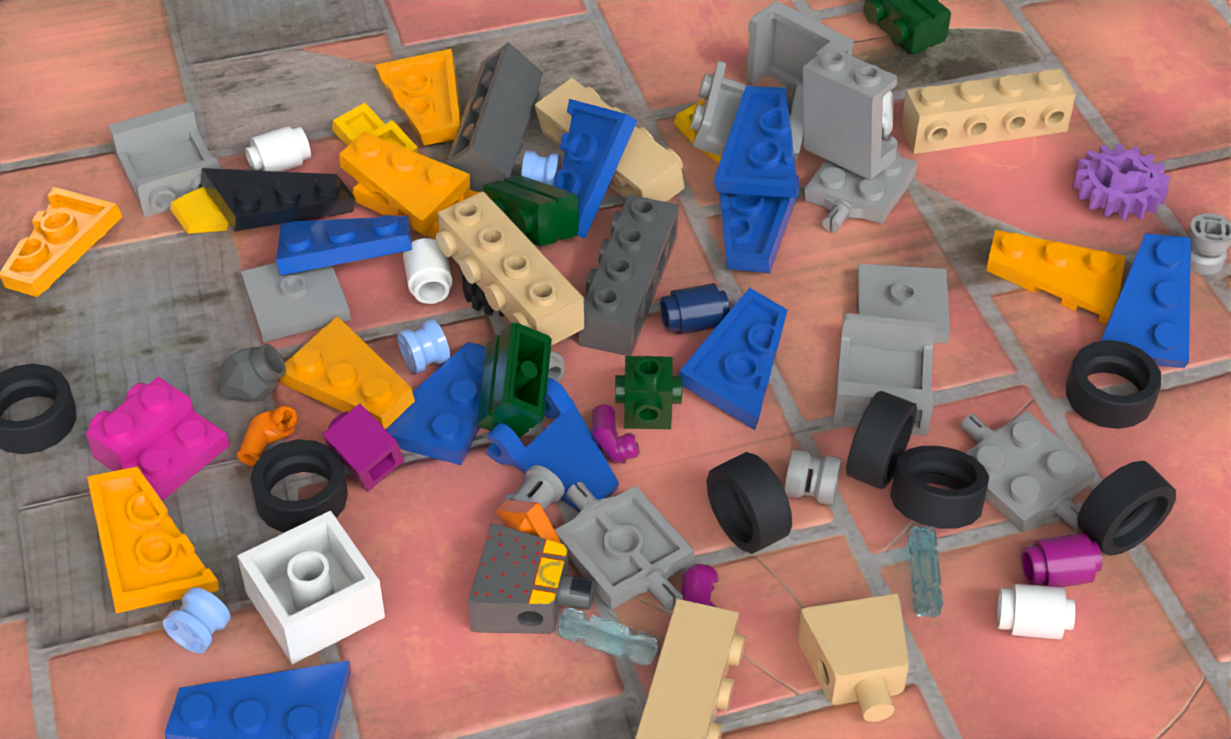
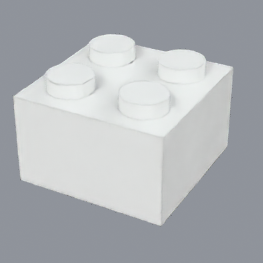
M331 511L237 555L245 591L292 665L385 618L380 580Z

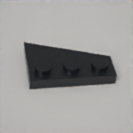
M202 168L201 184L234 232L349 213L354 210L355 197L337 174Z

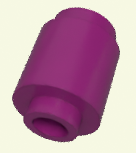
M1085 533L1036 539L1032 545L1024 546L1021 552L1022 569L1028 585L1067 587L1092 583L1095 580L1096 572L1101 571L1102 568L1100 548L1095 541L1090 542Z

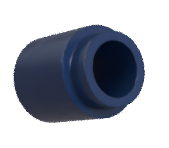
M715 283L672 290L669 296H664L660 299V310L665 330L667 332L677 331L679 335L715 329L730 311L726 292L724 290L719 291Z

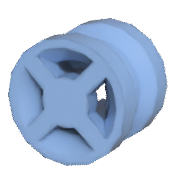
M526 151L522 165V176L553 186L554 176L561 170V155L551 153L547 157H541L536 152Z
M434 319L422 323L421 328L415 331L407 328L397 333L401 355L408 369L414 375L425 371L428 364L434 362L441 365L450 359L447 340L440 325Z
M193 587L189 588L182 597L180 609L170 611L165 617L163 626L167 634L177 644L193 653L201 654L205 653L213 641L212 634L215 631L223 630L229 623L231 616L227 607L216 596L204 589Z

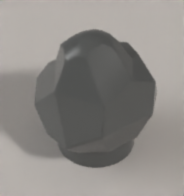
M270 344L241 349L229 355L223 363L217 382V389L227 399L239 397L245 400L264 401L277 387L276 380L285 375L284 361L279 352Z

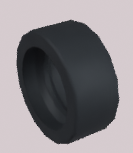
M1113 340L1093 342L1080 349L1073 359L1067 379L1066 396L1072 408L1085 420L1102 427L1116 429L1132 427L1146 420L1153 410L1161 388V371L1151 356L1142 349L1127 342ZM1103 372L1117 374L1131 381L1138 388L1139 392L1127 396L1109 394L1094 386L1087 377L1091 374Z
M33 363L14 366L0 372V448L2 450L18 454L41 452L58 444L71 432L77 420L76 404L70 385L61 372L47 365ZM40 396L55 400L48 410L32 419L12 421L1 418L6 409L24 398Z
M878 391L874 395L862 416L851 445L846 467L849 477L880 489L888 486L894 476L897 459L905 452L910 440L917 413L916 403L884 391Z
M297 439L274 446L267 450L254 464L250 478L258 515L269 527L283 533L329 511L337 518L346 505L348 490L342 460L331 447L318 441ZM301 472L316 473L327 478L329 482L320 493L304 500H282L271 494V489L278 481L289 475Z
M918 446L906 450L898 457L890 498L898 511L919 524L939 529H958L973 524L981 517L989 475L979 461L957 449L943 446ZM926 483H933V484H938V485L947 486V487H949V488H951V489H953V490H946V489H941V488H937V487H932V486H930V485H928V484H926Z
M745 452L709 470L706 483L712 510L723 531L738 548L753 554L789 535L792 528V511L787 494L776 474L759 456Z
M1146 461L1131 462L1111 473L1091 491L1078 513V527L1091 541H1095L1103 553L1109 556L1122 554L1147 539L1164 522L1175 504L1176 489Z

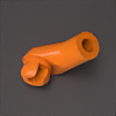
M282 405L274 410L255 416L248 426L237 453V458L246 465L254 466L263 455L267 445L287 438L294 432L298 423L297 412L290 406Z

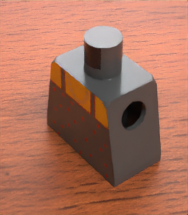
M491 523L468 600L471 631L478 633L550 634L556 629L561 606L590 610L595 580L569 576V549L564 544Z

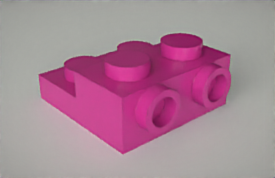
M159 376L147 385L142 382L135 384L128 391L123 404L112 412L103 410L97 413L90 422L89 430L85 432L93 458L111 471L138 467L162 501L230 446L227 433L193 410L191 398Z

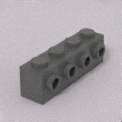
M509 42L482 61L446 161V165L469 173L470 189L477 192H482L485 184L498 180L504 181L505 178L514 176L515 171L513 167L515 160L523 148L522 138L532 120L530 113L533 104L540 94L538 88L543 73Z
M628 195L622 211H615L611 224L610 240L604 239L600 247L598 269H591L588 275L586 298L584 300V329L579 331V346L632 356L678 236V204Z

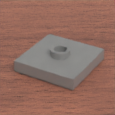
M277 262L240 271L263 342L325 327L337 316L343 322L351 320L350 309L333 266L281 276Z
M858 263L857 314L934 322L936 324L934 343H948L950 320L947 269Z

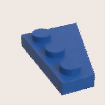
M745 87L713 181L717 193L799 198L789 99L786 88Z
M569 99L567 113L572 118L569 133L562 134L560 149L565 151L562 170L554 176L553 186L575 193L578 197L579 231L576 236L585 239L637 120L625 113Z
M796 175V176H797L798 193H799V190H800L799 175ZM720 193L727 269L762 273L771 272L797 198Z
M385 215L371 218L283 223L280 228L276 256L280 276L412 250V229L409 217Z
M1145 233L1101 341L1113 340L1127 342L1136 346L1151 356L1157 366L1185 368L1189 363L1191 238Z
M749 287L681 368L678 376H682V386L755 430L788 310Z
M467 342L413 391L415 402L386 429L397 441L401 450L462 465L480 429L477 425L486 346Z

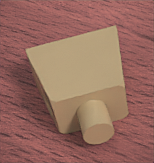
M898 593L801 608L797 640L828 701L835 705L859 702L866 721L877 722L890 717L895 711L891 696L899 695L904 691L909 669Z

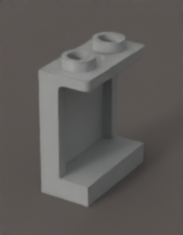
M774 1L762 11L757 12L750 20L748 26L750 36L746 57V81L755 84L764 76H770L795 90L797 85L803 86V66L829 47L852 56L854 40L778 1Z
M831 47L825 49L803 66L804 149L871 181L896 160L897 146L882 139L883 97L897 86V76Z
M718 61L713 74L705 73L698 97L705 98L703 106L697 104L690 124V128L696 130L692 147L719 156L723 155L745 87L748 86L724 78L726 63ZM797 85L791 99H789L795 160L799 155L804 133L803 86Z
M189 102L108 125L116 158L144 218L170 210L172 201L203 187L200 182L202 168L221 169L219 160L216 157H211L198 132L195 114Z
M846 313L844 315L840 341L833 425L858 428L871 399L878 391H884L916 403L917 413L911 434L927 436L934 405V391H931L936 324L926 321Z

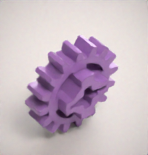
M1117 144L1116 149L1110 151L1108 147L1101 145L1099 153L1089 150L1086 153L1085 159L1079 160L1074 188L1079 189L1078 198L1080 200L1090 199L1089 209L1093 210L1101 207L1104 209V216L1109 217L1112 213H1119L1120 218L1126 220L1128 213H1133L1137 218L1143 219L1146 210L1155 214L1159 204H1164L1169 189L1170 175L1163 174L1165 170L1164 164H1153V154L1141 156L1138 147L1124 151L1122 144Z

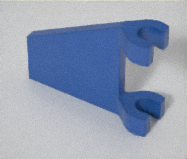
M548 378L546 397L543 398L545 401L544 416L555 420L528 446L522 444L510 427L499 423L488 433L487 439L493 443L487 448L486 454L497 463L515 466L524 474L534 465L549 469L557 475L564 486L565 494L561 497V500L580 513L579 508L567 497V491L573 484L577 487V482H583L597 500L609 498L618 489L619 482L573 400L560 383L552 378Z

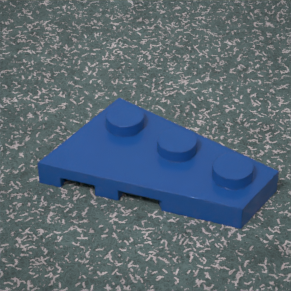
M349 661L181 687L179 688L164 733L165 738L334 739L351 674Z

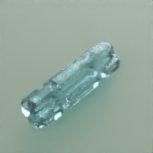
M915 526L909 531L910 536L908 538L909 553L912 555L909 559L912 591L915 593L913 597L914 611L920 617L930 616L934 618L941 614L943 606L942 590L939 588V585H941L939 554L937 549H935V546L938 545L937 534L930 526L923 528Z
M566 608L562 613L558 623V635L574 642H578L580 638L584 639L583 645L624 658L625 654L631 655L630 661L645 666L651 665L654 661L659 645V639L656 636L642 631H638L637 635L631 634L633 628L596 616H592L589 620L585 618L587 613L572 608Z

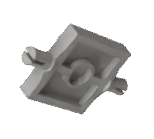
M889 135L882 138L898 147V141L893 136L890 139ZM896 155V160L870 181L826 160L805 187V202L825 207L830 211L822 222L824 229L828 232L832 228V233H836L847 218H863L883 224L917 175V161Z
M1028 411L1004 427L996 430H991L974 413L962 421L960 428L978 443L967 451L966 454L979 461L989 475L985 499L1015 527L1024 532L1039 520L1058 515L1076 533L1082 531L1078 527L1077 522L1080 508L1072 501L1077 493L1094 482L1095 469Z
M577 482V487L573 484L567 491V497L573 501L581 512L575 519L555 529L560 538V544H564L569 549V561L584 578L595 580V592L611 610L636 595L647 591L652 592L666 611L673 610L676 600H683V595L675 589L668 581V578L694 563L693 548L636 485L615 497L597 500L583 482Z

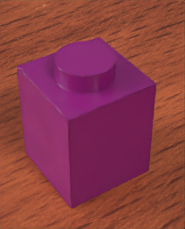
M358 404L350 412L345 411L336 416L330 423L328 430L322 434L327 445L341 458L345 469L367 492L404 462L397 441L361 404Z

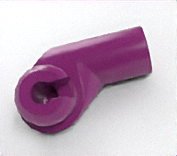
M606 404L596 406L592 412L593 438L613 462L626 463V459L636 458L640 453L638 442H635V435L626 433L619 437L616 431L615 410Z
M694 564L689 567L682 577L681 594L683 595V600L717 607L710 601L711 592L714 590L713 583L718 582L716 570L710 565Z

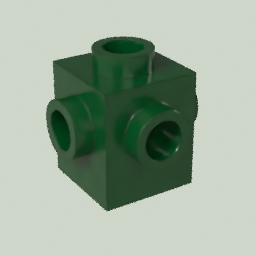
M625 356V375H615V403H624V429L671 430L672 404H681L682 376H673V357Z

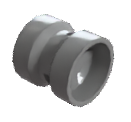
M1213 213L1197 215L1192 219L1188 230V238H1191L1190 270L1203 275L1214 274L1224 267L1228 253L1227 249L1231 246V222L1221 215Z
M793 449L785 483L787 497L800 499L805 495L814 497L820 504L833 506L842 458L827 455L819 459L811 457L808 451ZM810 469H814L811 484H808Z

